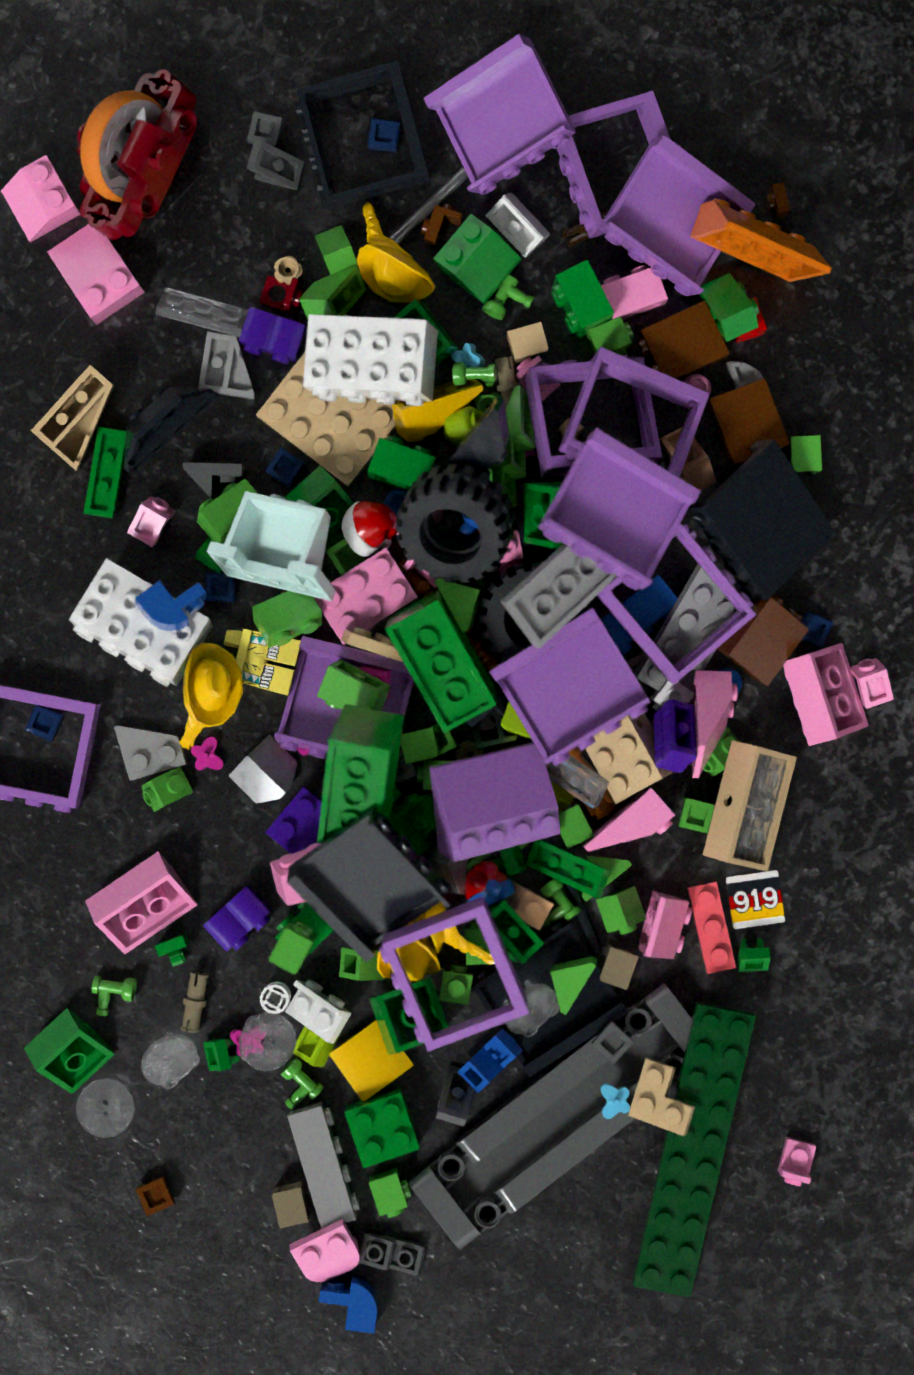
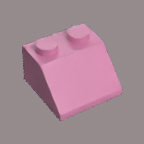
M47 155L21 168L1 190L29 242L36 240L80 215L77 206Z

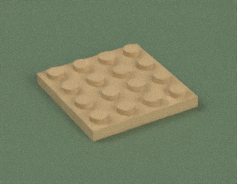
M305 351L256 416L349 488L373 457L379 437L386 440L387 436L396 427L392 405L379 404L377 400L366 398V403L349 402L348 398L337 397V401L319 400L318 396H313L311 391L303 387Z

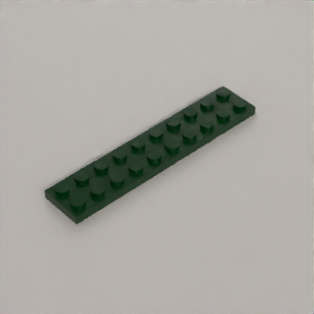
M696 1001L674 1099L695 1106L687 1135L682 1136L668 1130L666 1131L632 1279V1284L635 1287L691 1298L756 1018L752 1012Z

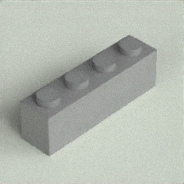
M321 1101L289 1111L288 1121L321 1229L341 1219L345 1223L356 1220V1210H360V1204L356 1192H350L348 1182L352 1181L348 1165H342L339 1155L343 1153L339 1136L334 1137L331 1125L335 1124L331 1108H325L324 1102Z

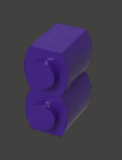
M250 307L239 342L245 346L244 351L259 356L261 352L272 354V360L288 364L289 360L297 361L307 328L302 323Z
M248 884L208 920L203 927L226 952L231 947L237 951L249 940L246 934L253 927L259 931L271 920L267 915L272 909Z

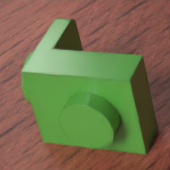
M729 727L725 729L703 769L710 777H714L725 769L732 740L740 742Z
M181 766L142 785L143 798L146 804L152 807L154 812L193 793Z

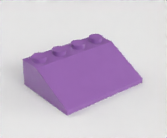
M534 742L430 767L439 853L456 862L561 834L556 797L546 764L543 761L544 758Z

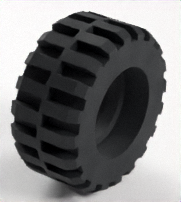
M448 464L446 469L443 466H437L432 468L430 473H422L418 476L417 481L413 482L398 511L395 530L399 533L397 536L399 546L401 548L405 547L404 555L409 561L413 560L415 562L414 566L421 572L423 570L429 572V577L436 580L438 577L445 579V582L454 583L455 580H460L461 583L471 582L473 577L476 580L486 577L487 573L493 572L499 566L500 561L503 560L513 536L515 510L510 508L512 501L507 493L503 495V487L497 481L493 483L489 480L490 475L482 472V474L474 471V467L465 466V469L459 468L458 464ZM440 509L459 511L474 521L480 531V535L467 539L453 537L437 526L431 513Z
M524 561L521 564L506 568L505 571L493 579L483 594L479 608L480 633L482 640H484L487 646V650L496 657L500 664L532 646L519 641L511 633L507 623L508 611L501 601L544 561ZM588 603L581 611H579L569 622L589 611L590 603Z

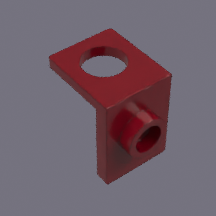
M268 275L259 303L292 314L294 307H299V298L303 295L304 290H301V285L297 278L293 277L290 285H287L285 282L280 283L275 277ZM273 286H281L285 289L286 295L282 301L274 302L269 298V291Z

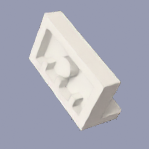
M310 979L307 982L296 980L293 985L298 988V991L285 1012L328 1043L334 1044L352 1013L343 1008L345 1003L341 999L331 994L329 997L321 992L323 987Z

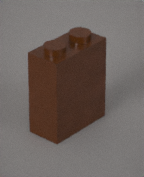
M705 300L642 329L638 335L640 339L637 340L642 355H648L652 366L649 368L677 380H681L720 362L730 354Z
M765 378L713 397L707 402L731 468L740 467L753 455L750 447L756 441L774 439L783 453V449L790 445Z
M775 594L767 601L750 600L753 603L751 609L756 615L717 648L719 652L752 679L766 686L771 683L809 630L801 623L803 618L794 610L783 608L782 604L784 601Z

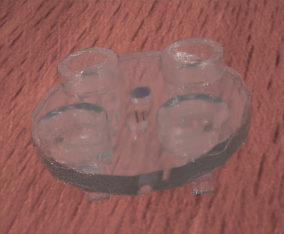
M529 980L524 983L527 987L524 989V993L529 1002V1014L505 1022L511 1032L523 1034L526 1038L535 1035L539 1027L549 1017L556 1015L560 1009L557 996L550 986L545 984L534 985ZM506 1000V1001L503 1003V1006H506V1005H508V1004H511V1002L509 1003V1002Z
M268 1012L249 1017L239 1038L241 1058L252 1068L261 1071H272L285 1065L292 1056L296 1046V1033L292 1024L284 1016Z
M168 1031L165 1034L166 1037L160 1038L150 1045L141 1061V1071L148 1082L162 1085L166 1089L175 1087L179 1080L188 1075L200 1062L197 1047L189 1037L181 1034L173 1035L172 1032Z
M108 1078L95 1080L88 1084L80 1093L76 1105L77 1118L84 1130L93 1136L102 1138L117 1136L127 1129L134 1117L135 1111L134 1098L129 1087L124 1083ZM103 1100H107L108 1104H104ZM103 1112H107L108 1116H104Z

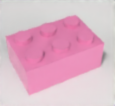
M387 548L379 551L331 582V585L336 590L332 601L314 597L325 618L344 646L348 645L341 640L345 629L354 631V628L358 627L370 631L387 620L392 614L418 600L417 595Z

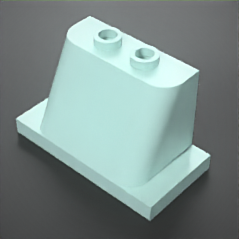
M245 491L225 543L221 544L211 541L207 553L222 571L229 577L328 601L333 600L336 592L321 571L331 518L326 509L314 507L303 500L291 502L276 494H271L269 497Z

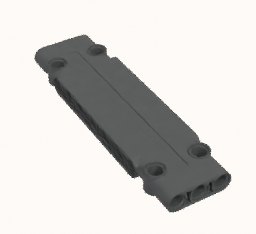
M665 983L661 984L636 1005L628 1007L626 1009L628 1013L614 1022L634 1041L615 1064L592 1045L591 1042L600 1032L596 1033L568 1052L473 1126L456 1141L455 1146L443 1151L437 1160L408 1181L417 1197L458 1249L461 1250L486 1229L496 1226L500 1218L508 1212L511 1214L520 1209L635 1119L628 1116L629 1112L627 1114L619 1112L611 1119L603 1117L602 1108L606 1104V1099L600 1090L603 1083H610L616 1088L621 1086L627 1087L629 1090L627 1102L631 1107L646 1058L664 1064L671 1060H678L682 1065L692 1018ZM635 1013H641L645 1016V1021L640 1027L630 1025V1017ZM680 1070L674 1073L671 1085L678 1082ZM453 1158L459 1162L460 1166L455 1171H448L444 1168L443 1163L447 1159ZM492 1206L496 1212L490 1218L483 1217L479 1213L482 1207Z

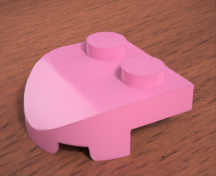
M343 1219L290 1244V1252L306 1278L314 1282L332 1280L351 1271L359 1262L357 1238L352 1236Z

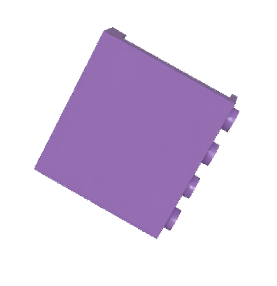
M520 34L424 97L427 107L437 111L471 181V185L467 187L468 191L481 195L493 191L497 187L496 183L504 178L511 179L521 172L520 168L526 164H534L545 157L544 153L551 148L556 149L565 145L569 141L568 137L576 133L531 39Z
M662 135L652 139L598 229L605 233L604 237L609 242L626 248L629 251L628 255L632 259L641 263L644 261L652 267L651 272L654 275L674 283V288L679 293L685 296L696 295L704 291L700 285L721 252L690 238L701 204L714 199H721L730 203V208L738 212L739 210L751 212L756 204L667 136Z
M596 428L585 441L538 528L544 531L543 534L548 539L557 543L561 541L570 546V551L581 558L588 557L597 563L596 566L600 570L609 574L615 573L622 577V582L633 589H644L651 585L652 580L650 578L689 505L696 501L701 491Z
M593 608L564 625L540 649L532 645L490 671L544 758L545 764L551 762L555 766L570 758L569 751L576 747H579L581 751L596 742L594 736L602 731L606 735L614 732L622 726L620 723L622 719L629 715L632 719L637 718L648 711L645 705L650 703L649 698Z
M302 636L299 645L301 652L279 731L275 733L274 738L283 749L297 751L298 748L309 750L308 754L311 756L326 758L329 738L342 709L328 706L325 700L317 697L328 665L340 659L359 669L366 665L392 670L390 698L385 700L381 711L404 715V718L414 680L403 661L400 662L379 654Z

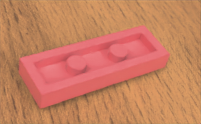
M713 881L687 887L706 973L711 974L736 968L717 882Z

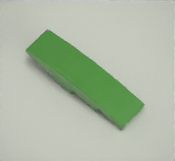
M520 385L514 387L505 410L510 436L506 450L509 452L499 466L493 464L492 482L497 481L503 487L502 494L507 493L512 501L511 507L517 506L516 480L526 477V452L536 449L527 392Z

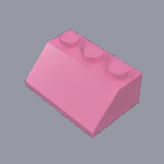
M842 643L789 659L784 663L785 678L789 683L794 706L798 711L803 734L809 746L834 740L869 726Z
M156 852L85 901L95 925L124 954L197 906L196 901L174 868L159 852Z

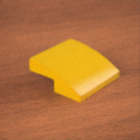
M376 1019L329 1053L362 1102L414 1066L404 1051L388 1055Z

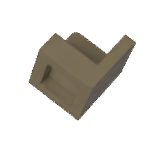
M608 944L605 953L606 960L600 980L627 990L639 956L636 953Z
M303 1181L273 1189L272 1198L280 1228L309 1222L310 1211Z

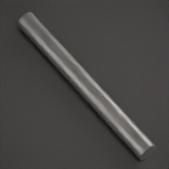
M463 167L459 169L388 238L393 239L399 244L434 210L435 205L439 206L468 178Z

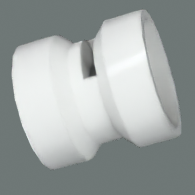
M280 981L267 984L260 995L262 1008L272 1014L284 1011L291 1000V990L284 982Z

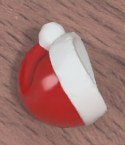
M368 501L356 502L346 511L343 517L342 531L344 538L355 553L368 557L373 555L378 549L383 550L390 547L391 538L397 533L395 530L397 517L394 511L385 504Z

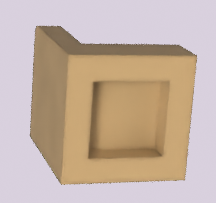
M541 322L507 331V340L514 364L522 363L526 357L548 351V344Z

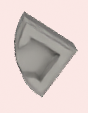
M740 361L726 363L734 389L763 379L761 373L749 364Z

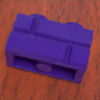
M672 699L668 700L653 715L654 749L656 752L655 766L678 773L686 769L688 764H691L697 758L695 707L692 704Z

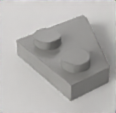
M207 331L198 388L212 389L216 394L254 400L255 394L237 337Z
M125 726L114 727L129 781L187 764L183 748L179 743V736Z

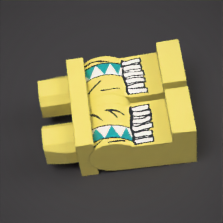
M243 629V632L227 630L224 645L238 649L236 662L243 673V683L279 694L289 695L295 670L267 663L269 660L296 667L301 640L292 639L283 646L276 645L268 648L260 632Z

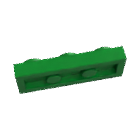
M98 427L84 514L114 519L124 464L126 431Z
M544 839L533 842L525 864L595 898H601L611 870Z

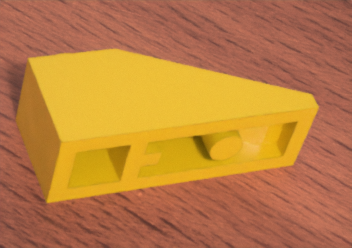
M467 379L464 385L455 386L452 381L436 386L433 390V402L424 401L423 406L406 405V401L395 400L392 409L396 432L407 442L424 440L426 436L435 434L444 426L448 416L464 408L481 393L483 385L476 379Z

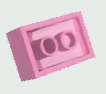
M89 224L47 252L96 325L145 293L110 240L89 226Z
M695 671L692 687L694 696L689 703L695 707L697 758L692 762L693 778H699L726 729L728 718H733V701L737 700V683H732V673L730 671Z
M646 787L593 833V837L583 841L581 845L585 850L592 851L650 836L655 832L662 834L673 824L670 819L675 814L652 788Z
M652 890L646 912V920H644L637 946L645 956L674 959L675 953L681 952L684 943V936L681 935L683 924L688 925L692 913V908L688 907V900Z

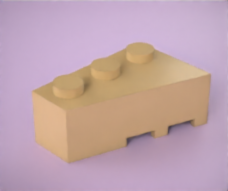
M89 365L31 431L73 469L78 471L114 386L95 368Z

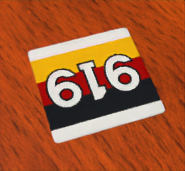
M777 870L726 878L734 929L785 922Z

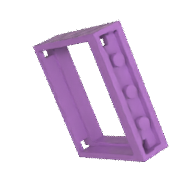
M653 91L568 115L574 128L636 110L648 144L651 143L652 139L662 135L670 139ZM570 136L568 137V143L557 148L560 156L559 165L564 176L567 175L570 184V197L573 203H577L580 211V225L584 224L590 239L605 234L598 229L604 219L600 215L573 137Z
M600 347L593 356L558 451L565 453L567 458L575 461L584 443L574 438L600 371L689 409L667 470L680 478L709 393Z
M644 357L628 358L645 366ZM592 359L588 362L580 363L577 360H567L558 365H549L546 362H542L540 366L530 367L524 377L541 478L567 475L574 461L567 458L566 455L551 456L539 385L584 381ZM600 371L597 379L614 378ZM632 386L643 447L630 449L657 464L662 458L651 394L647 390Z
M681 523L672 539L676 536L735 607L737 612L673 666L611 592L622 582V577L617 576L597 595L664 677L673 685L756 615L751 609L753 603L750 601V598L744 592L739 594L732 585L735 583V580L725 569L720 571L713 562L717 560L716 557L706 546L701 549L694 540L698 537L687 524L682 526Z
M0 685V698L85 714L69 797L0 784V800L14 801V797L25 799L26 805L42 807L43 803L54 805V810L71 813L72 808H80L101 705Z
M484 896L383 935L382 946L379 947L382 959L385 963L390 962L393 973H391L393 984L396 990H402L405 997L402 1000L405 1012L408 1017L413 1016L416 1026H414L415 1035L419 1043L424 1042L427 1051L529 1014V1002ZM476 918L509 995L511 1004L432 1033L396 948Z

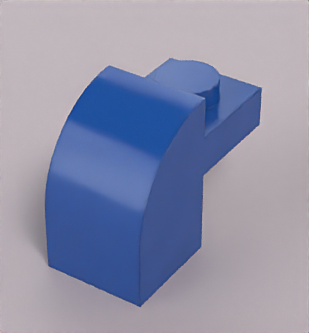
M158 581L135 598V602L145 618L156 628L165 631L181 630L189 626V619L185 614L187 612L193 614L205 604L203 601L206 599V591L198 582L173 599L162 583Z
M501 1029L458 1073L479 1093L523 1050L512 1036Z
M352 1275L351 1287L345 1286L344 1282L338 1280H329L328 1283H322L319 1295L320 1303L348 1306L345 1330L374 1334L378 1299L370 1283L355 1275Z

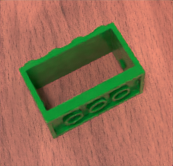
M439 589L389 616L385 631L444 733L497 705V688L466 633H462Z
M349 704L344 705L328 743L317 843H323L371 808H374L380 815H385L390 820L404 715Z

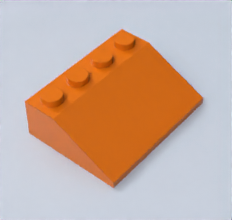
M714 199L701 204L690 238L789 282L830 273L831 266L815 246L805 242V237L795 233H784L780 231L781 227L772 222H760L755 219L756 216L753 213L739 210L738 212L730 208V203L721 199Z

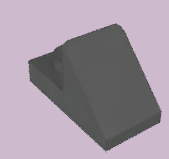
M254 140L247 169L255 173L254 179L297 190L304 161L262 140Z
M183 462V469L213 499H215V478H220L219 483L224 484L237 483V479H245V467L242 464Z
M450 1065L439 1099L436 1118L464 1126L474 1089L458 1073L461 1068Z

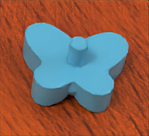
M465 343L462 351L456 350L451 354L452 360L464 362L467 367H483L485 365V359L476 353V346L474 344Z
M603 1083L601 1085V1093L606 1099V1104L602 1108L603 1117L611 1119L619 1112L627 1114L630 1111V1105L627 1102L629 1096L628 1088L625 1086L616 1088L610 1083Z

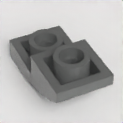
M366 1233L359 1263L385 1271L393 1269L418 1276L421 1273L426 1245L399 1238Z

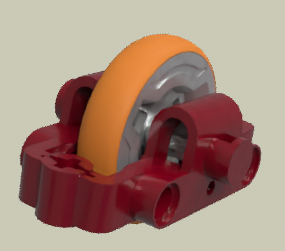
M161 69L155 74L146 73L140 77L134 91H121L108 96L96 106L87 122L82 124L78 130L77 140L79 145L76 151L81 156V164L84 171L80 182V192L84 197L80 207V214L88 220L89 226L110 240L119 239L121 236H133L137 232L143 217L151 218L156 215L195 132L197 118L192 111L196 104V96L169 71ZM159 98L167 104L165 108H162L157 102ZM112 201L121 203L118 212L109 207Z

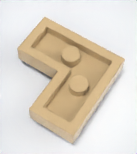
M355 627L354 631L344 630L341 640L346 644L400 662L403 661L389 636L376 632L375 637H372V632Z
M646 1058L628 1116L682 1136L687 1135L695 1106L668 1097L676 1068Z

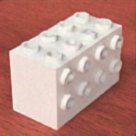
M309 315L303 387L311 391L313 396H318L319 400L337 401V397L348 398L349 402L366 403V398L377 400L379 404L393 405L395 400L406 401V405L423 406L424 401L433 402L438 330L427 320Z
M105 559L69 618L70 622L74 625L73 630L77 632V635L91 643L94 638L100 641L98 645L115 657L119 653L124 655V660L127 664L138 671L143 672L144 668L151 671L150 675L153 679L168 687L172 683L177 686L184 675L191 650L205 641L213 627L210 619L197 611L193 614L187 612L185 615L189 619V626L184 627V629L165 631L156 628L145 618L135 602V598L153 585L112 561Z

